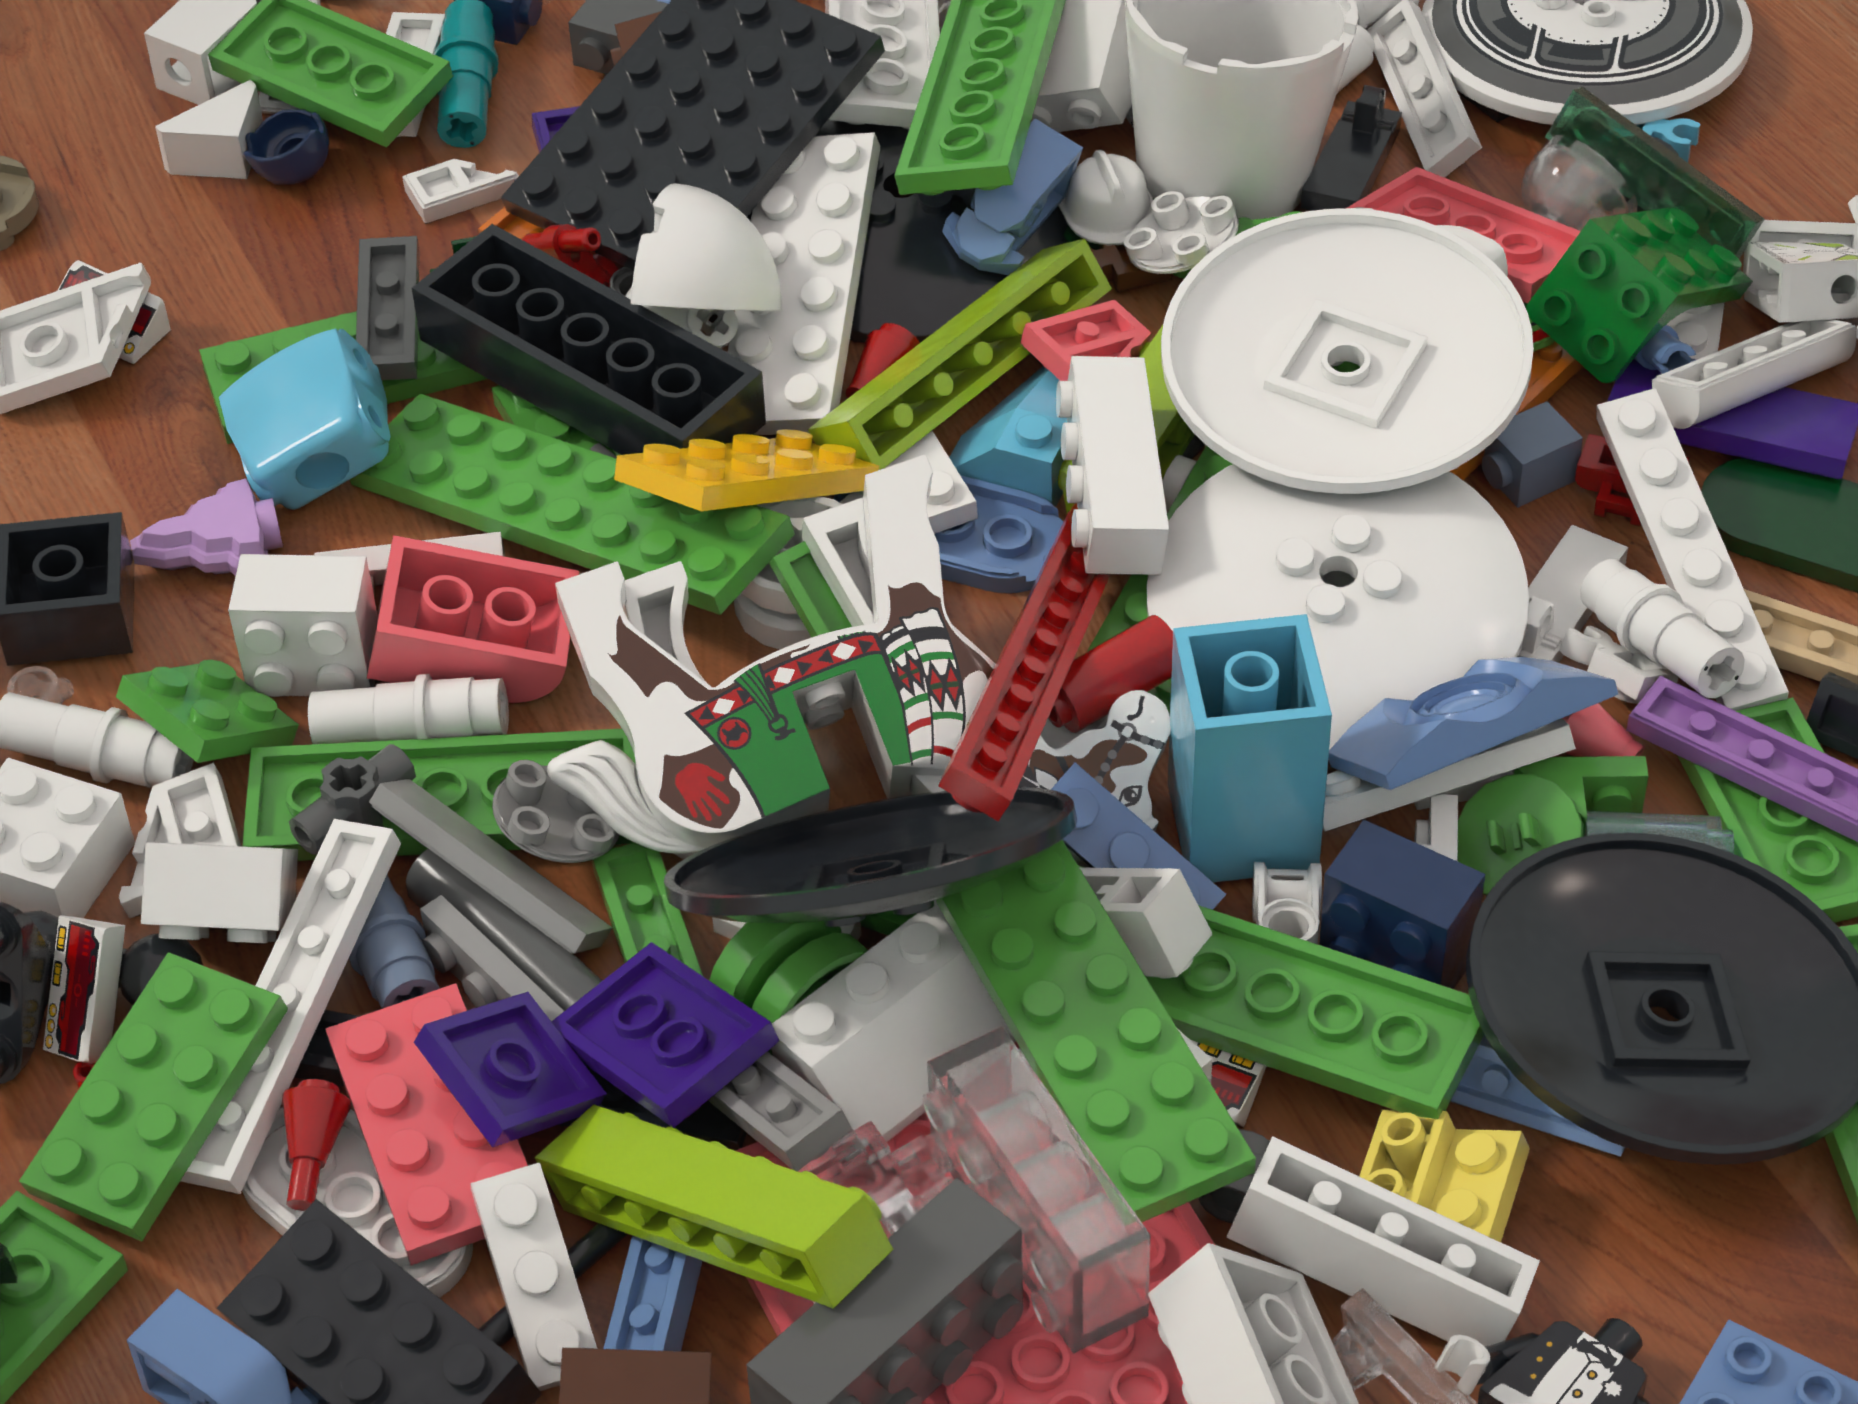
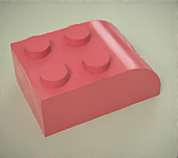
M393 535L367 679L389 683L415 681L416 676L420 674H430L433 680L474 677L475 680L502 678L506 687L508 703L528 702L549 694L563 679L570 643V634L558 604L555 583L577 576L579 571Z

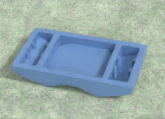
M1527 657L1479 659L1463 677L1439 684L1423 692L1414 700L1383 699L1353 724L1329 750V762L1332 768L1392 790L1618 695L1617 686L1614 679L1551 660Z

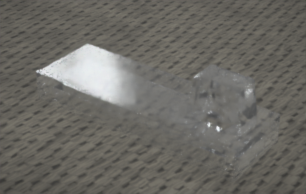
M1363 1288L1341 1305L1344 1327L1331 1341L1353 1391L1382 1374L1410 1404H1478L1470 1395H1465L1457 1388L1458 1383L1446 1371L1439 1372L1434 1368L1437 1362Z

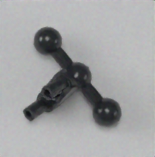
M0 902V1084L13 1080L27 1065L35 1049L45 1009L49 1003L59 917L42 910L22 912L3 902ZM159 933L150 934L133 942L128 949L123 948L118 988L121 989L122 995L132 1007L168 952L203 965L200 954L187 940L159 938Z

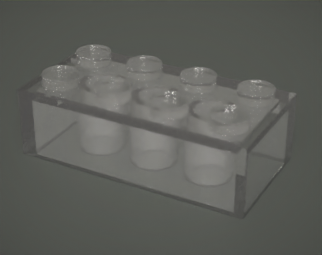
M1004 1028L995 1029L927 1061L928 1093L923 1094L922 1101L930 1120V1134L924 1138L928 1155L940 1174L944 1175L950 1172L954 1179L958 1178L1022 1228L1023 1281L1032 1293L1031 1302L1034 1311L1045 1330L1049 1333L1058 1331L1074 1354L1148 1317L1151 1235Z

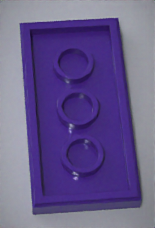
M1633 359L1620 378L1616 380L1607 402L1652 389V379L1662 373L1659 370L1645 368ZM1783 387L1688 428H1674L1680 444L1839 480L1843 478L1858 431V403Z

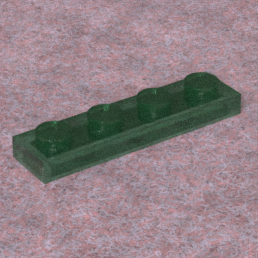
M1584 87L1572 91L1545 136L1645 211L1674 207L1687 213L1699 225L1697 231L1699 235L1712 246L1716 244L1728 249L1738 259H1740L1748 246V242H1751L1765 218Z

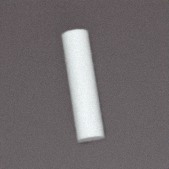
M1834 319L1789 322L1658 375L1652 379V389H1657L1672 426L1678 429H1685L1847 361L1855 350L1856 326L1852 325V323Z

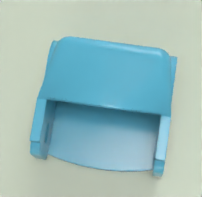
M335 328L315 334L279 351L252 368L219 396L226 428L240 454L247 480L260 500L273 498L274 507L281 504L287 509H299L378 464L386 457L389 451L388 441L391 436L388 426L387 398L378 367L372 362L368 352L344 329L337 330Z

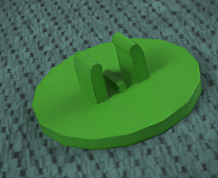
M1534 774L1506 775L1485 784L1466 802L1458 819L1457 860L1485 874L1483 894L1487 896L1495 884L1522 860L1560 842L1583 837L1584 824L1575 802L1556 783Z

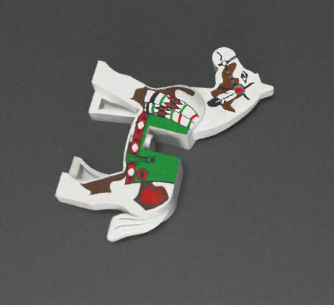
M924 454L866 474L862 498L803 518L802 540L806 542L811 551L812 558L852 627L818 635L780 649L739 670L716 687H711L700 675L690 658L685 644L683 625L689 594L688 577L681 561L627 580L624 579L617 561L556 582L558 604L591 692L609 710L623 729L633 749L636 765L622 750L603 740H599L562 753L550 760L547 772L552 782L585 802L621 836L643 847L659 852L673 853L682 859H686L703 849L733 837L780 822L828 811L830 787L805 724H807L809 729L826 727L843 718L845 715L843 710L852 708L887 799L945 791L938 787V784L996 664L952 625L945 610L939 545L927 513V500L930 495L933 470L927 455ZM1134 690L1123 694L1113 703L1105 727L1102 729H1092L1083 732L1065 746L1057 749L1050 747L1040 735L1018 787L1051 790L1075 762L1152 830L1156 831L1159 821L1151 815L1152 802L1148 792V781L1164 752L1171 731L1170 715L1166 705L1159 698L1146 691ZM1068 848L1078 866L1091 868Z

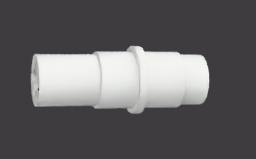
M1608 559L1598 563L1584 578L1580 590V598L1583 605L1593 611L1600 622L1614 631L1621 646L1634 655H1645L1661 668L1669 669L1706 698H1718L1725 695L1739 681L1745 662L1742 652L1703 624L1702 618L1684 606L1680 594L1668 585L1655 584L1637 570L1629 569L1615 559Z
M420 674L416 676L415 681L381 683L377 684L376 687L314 691L311 692L308 701V724L313 744L507 734L509 722L508 698L502 678L475 680L474 677L433 680L430 674Z
M11 692L5 694L0 700V748L52 760L55 761L56 765L88 772L93 780L102 783H109L111 780L117 779L152 787L191 771L193 763L191 757L146 721L130 718L126 710L111 707L105 712L75 704L66 706Z

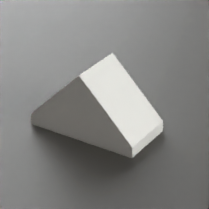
M248 80L155 126L165 170L170 175L247 179L251 165L243 155V152L248 150L245 139L246 134L255 132L263 122L256 85L251 80Z

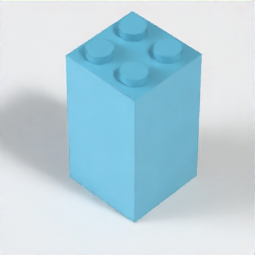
M1307 614L1173 628L1168 789L1182 856L1212 882L1253 878L1254 862H1264L1267 869L1308 870L1311 863H1320L1332 713Z

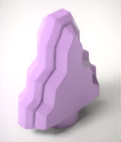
M246 478L227 483L226 487L218 489L216 495L200 499L196 504L191 505L185 515L160 520L130 540L135 564L166 570L195 566L205 573L222 574L232 572L235 576L240 554L268 555L267 550L283 547L273 498L256 501L253 489Z

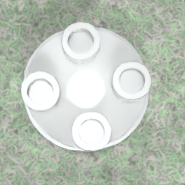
M1169 191L1157 196L1152 201V212L1144 217L1133 231L1126 235L1124 246L1130 261L1143 271L1155 274L1182 272L1193 269L1208 253L1223 242L1234 237L1238 232L1239 219L1232 200L1227 196L1184 198V195L1179 191Z

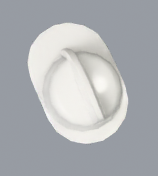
M1097 150L1093 153L1092 157L1085 159L1076 167L1071 177L1066 197L1058 206L1067 224L1081 238L1101 245H1124L1126 235L1133 231L1136 225L1152 212L1151 203L1153 198L1147 189L1144 173L1134 161L1125 156L1106 154L1103 150Z

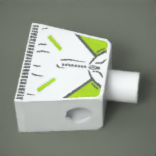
M1748 242L1746 275L1753 282L1744 293V300L1779 323L1858 318V251L1841 243Z

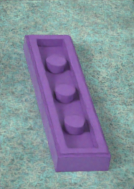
M1661 675L1630 713L1626 731L1858 842L1857 768Z

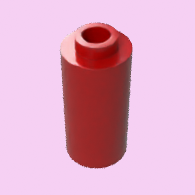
M1151 615L1074 659L1048 720L1057 728L1064 726L1070 732L1077 733L1107 716L1113 703L1123 694L1134 690L1148 692L1171 679L1173 631L1160 617Z

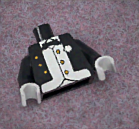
M1617 1318L1607 1319L1594 1337H1591L1567 1321L1554 1322L1541 1334L1531 1332L1490 1346H1483L1477 1340L1466 1335H1453L1434 1367L1439 1372L1446 1370L1458 1374L1461 1379L1458 1382L1457 1388L1465 1395H1470L1476 1385H1482L1479 1389L1477 1404H1650L1643 1397L1648 1375L1642 1367L1632 1362V1359L1643 1346L1642 1339L1631 1325Z

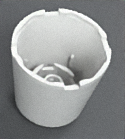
M1125 0L1136 163L1144 173L1147 189L1152 198L1155 199L1157 196L1169 191H1179L1184 195V198L1227 196L1232 200L1238 218L1247 217L1251 220L1279 217L1285 213L1292 212L1300 204L1302 189L1312 172L1355 37L1358 22L1356 1Z

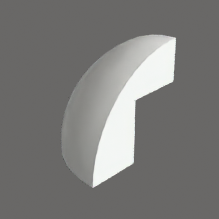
M676 183L665 187L653 203L655 211L654 231L645 233L640 238L633 274L631 305L717 310H781V291L776 266L768 246L753 223L731 203L707 190Z

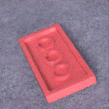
M1419 167L1411 169L1347 207L1372 208L1374 210L1401 214L1433 225L1461 226L1493 239L1504 249L1508 264L1507 277L1516 288L1523 303H1528L1581 232Z
M456 983L325 1028L329 1044L410 1265L485 1239L472 1196L471 1183L528 1166L518 1139L492 1148L414 1044L424 1024L467 1011Z

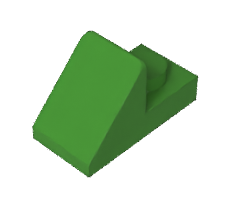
M1646 756L1550 757L1512 770V775L1534 774L1556 783L1575 802L1584 824L1583 836H1585L1587 819L1618 820L1621 818L1642 817L1649 777Z

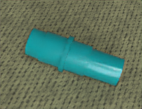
M456 0L449 4L445 10L444 23L441 26L440 44L434 51V55L450 62L453 75L448 83L438 92L437 132L445 143L460 148L473 147L481 143L486 137L488 100L491 97L492 80L498 73L499 57L494 48L493 13L484 2L479 0Z

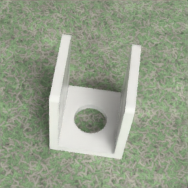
M178 1L144 32L156 88L200 105L240 85V82L213 71L208 54L257 5V1ZM170 58L178 60L173 66H171Z

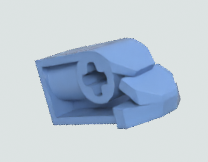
M1035 118L1030 123L1013 185L1001 186L993 190L976 188L970 205L974 211L966 207L961 217L952 212L946 219L942 232L959 258L978 270L1009 275L1023 264L1025 256L1018 253L1020 248L1066 197L1071 177L1075 172L1083 147Z
M178 1289L127 1339L143 1391L162 1404H321L306 1389L301 1391L296 1386L290 1391L285 1367L266 1348Z

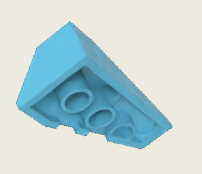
M1042 366L960 437L949 457L958 473L965 477L1035 494L1045 498L1056 507L1063 494V490L1058 486V475L1063 462L1061 455L1063 423H1067V418L1057 417L1056 390L1057 383L1060 380Z

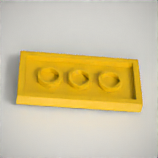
M783 429L776 432V438L768 439L758 435L737 434L733 436L732 443L726 444L709 439L689 440L688 448H678L666 444L644 445L643 453L617 455L614 480L698 511H709L864 491L865 475L878 471L879 465L856 458V450L854 448L837 444L818 445L812 443L813 435L810 433Z

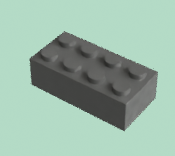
M958 1178L954 1179L888 1238L893 1251L834 1309L816 1302L746 1364L751 1404H922L941 1384L945 1386L953 1384L965 1373L972 1361L973 1355L992 1337L1000 1339L1007 1335L1015 1327L1023 1313L1022 1228Z

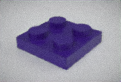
M528 991L424 1024L414 1041V1044L492 1148L578 1118L593 1104L599 1106L607 1094Z

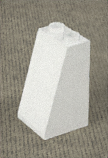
M1066 0L1031 122L1036 118L1057 132L1122 124L1132 106L1125 0Z

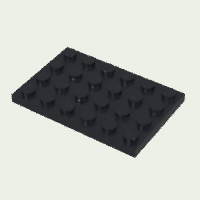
M671 0L502 195V202L508 213L543 229L551 225L570 224L577 229H597L601 235V245L593 252L634 270L641 236L654 231L655 211L653 203L665 187L676 183L707 190L728 201L748 217L885 52L882 38L878 34L795 0Z

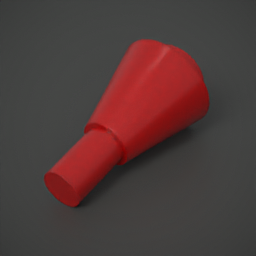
M320 1079L303 1080L298 1084V1087L290 1088L282 1094L289 1161L292 1164L286 1205L298 1211H306L316 1200L320 1169L325 1166L352 1106L350 1099L340 1093L337 1085Z

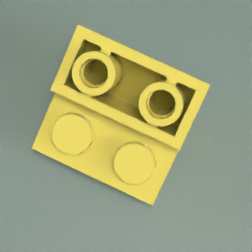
M1382 1110L1359 1177L1501 1242L1530 1147L1522 1131L1455 1129L1447 1111H1442L1438 1119L1419 1117L1408 1112Z

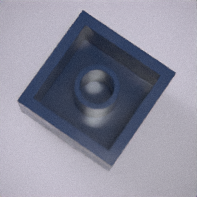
M1363 820L1325 872L1319 945L1454 989L1466 972V953L1470 934L1482 905L1485 874L1369 821Z

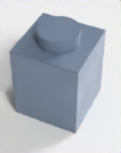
M1546 401L1513 417L1507 428L1493 443L1485 448L1484 457L1482 458V471L1489 484L1495 489H1500L1518 508L1575 482L1583 437Z

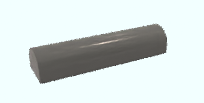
M425 850L412 864L406 878V889L408 897L420 909L442 895L564 1011L603 981L577 956L565 950L431 850Z

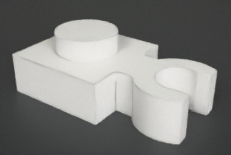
M1586 626L1584 634L1574 628H1568L1559 650L1566 657L1589 665L1587 672L1614 679L1618 690V695L1614 697L1629 703L1638 704L1660 675L1677 683L1679 678L1669 669L1661 668L1645 655H1634L1623 646L1615 643L1607 633L1593 626Z

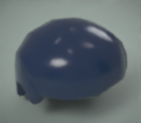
M283 109L264 119L255 132L246 134L245 139L248 150L243 152V155L255 172L275 185H297L313 178L323 167L330 145L328 129L316 112L312 113L304 109Z

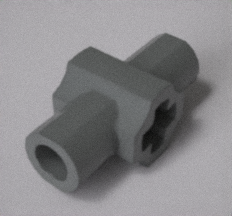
M389 744L369 760L362 756L355 759L336 758L321 770L323 776V783L320 787L321 797L289 821L291 833L307 852L316 855L334 819L384 827L382 814L372 808V804L369 801L380 783L404 779L413 780L416 778L411 760L399 747L393 744Z

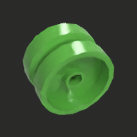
M824 921L804 923L747 922L727 943L713 967L709 981L773 1023L866 953L868 949L851 934L842 933L840 926L827 927ZM771 1049L767 1051L771 1055H773Z

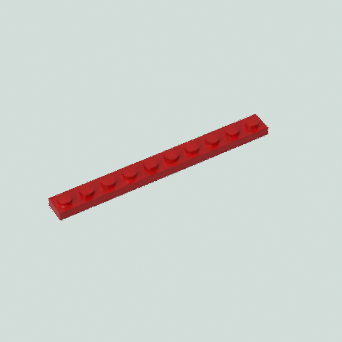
M1077 503L1073 504L1059 530L938 784V787L950 793L953 799L963 808L976 813H984L998 822L1015 795L1111 575L1086 573L1083 547H1073L1072 515L1074 509H1078Z

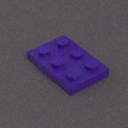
M652 942L551 1021L585 1065L672 1128H675L690 1114L697 1111L701 1105L740 1073L748 1069L757 1059L779 1042L771 1021Z

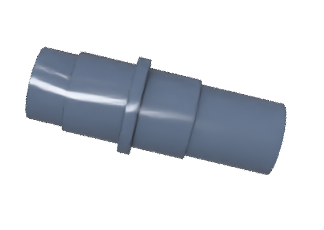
M388 874L349 956L352 968L364 977L372 997L379 1002L381 1009L440 989L434 977L433 964L422 942V939L426 937L424 928L414 916L409 914L402 897L395 892Z

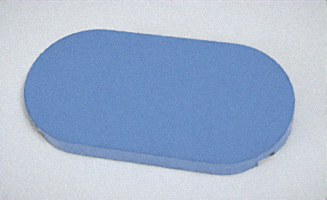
M960 475L976 500L978 519L934 534L939 545L942 579L997 593H1018L1031 590L1063 524V520L1058 517V509L1045 498L1035 494ZM850 493L835 494L833 500L840 503Z

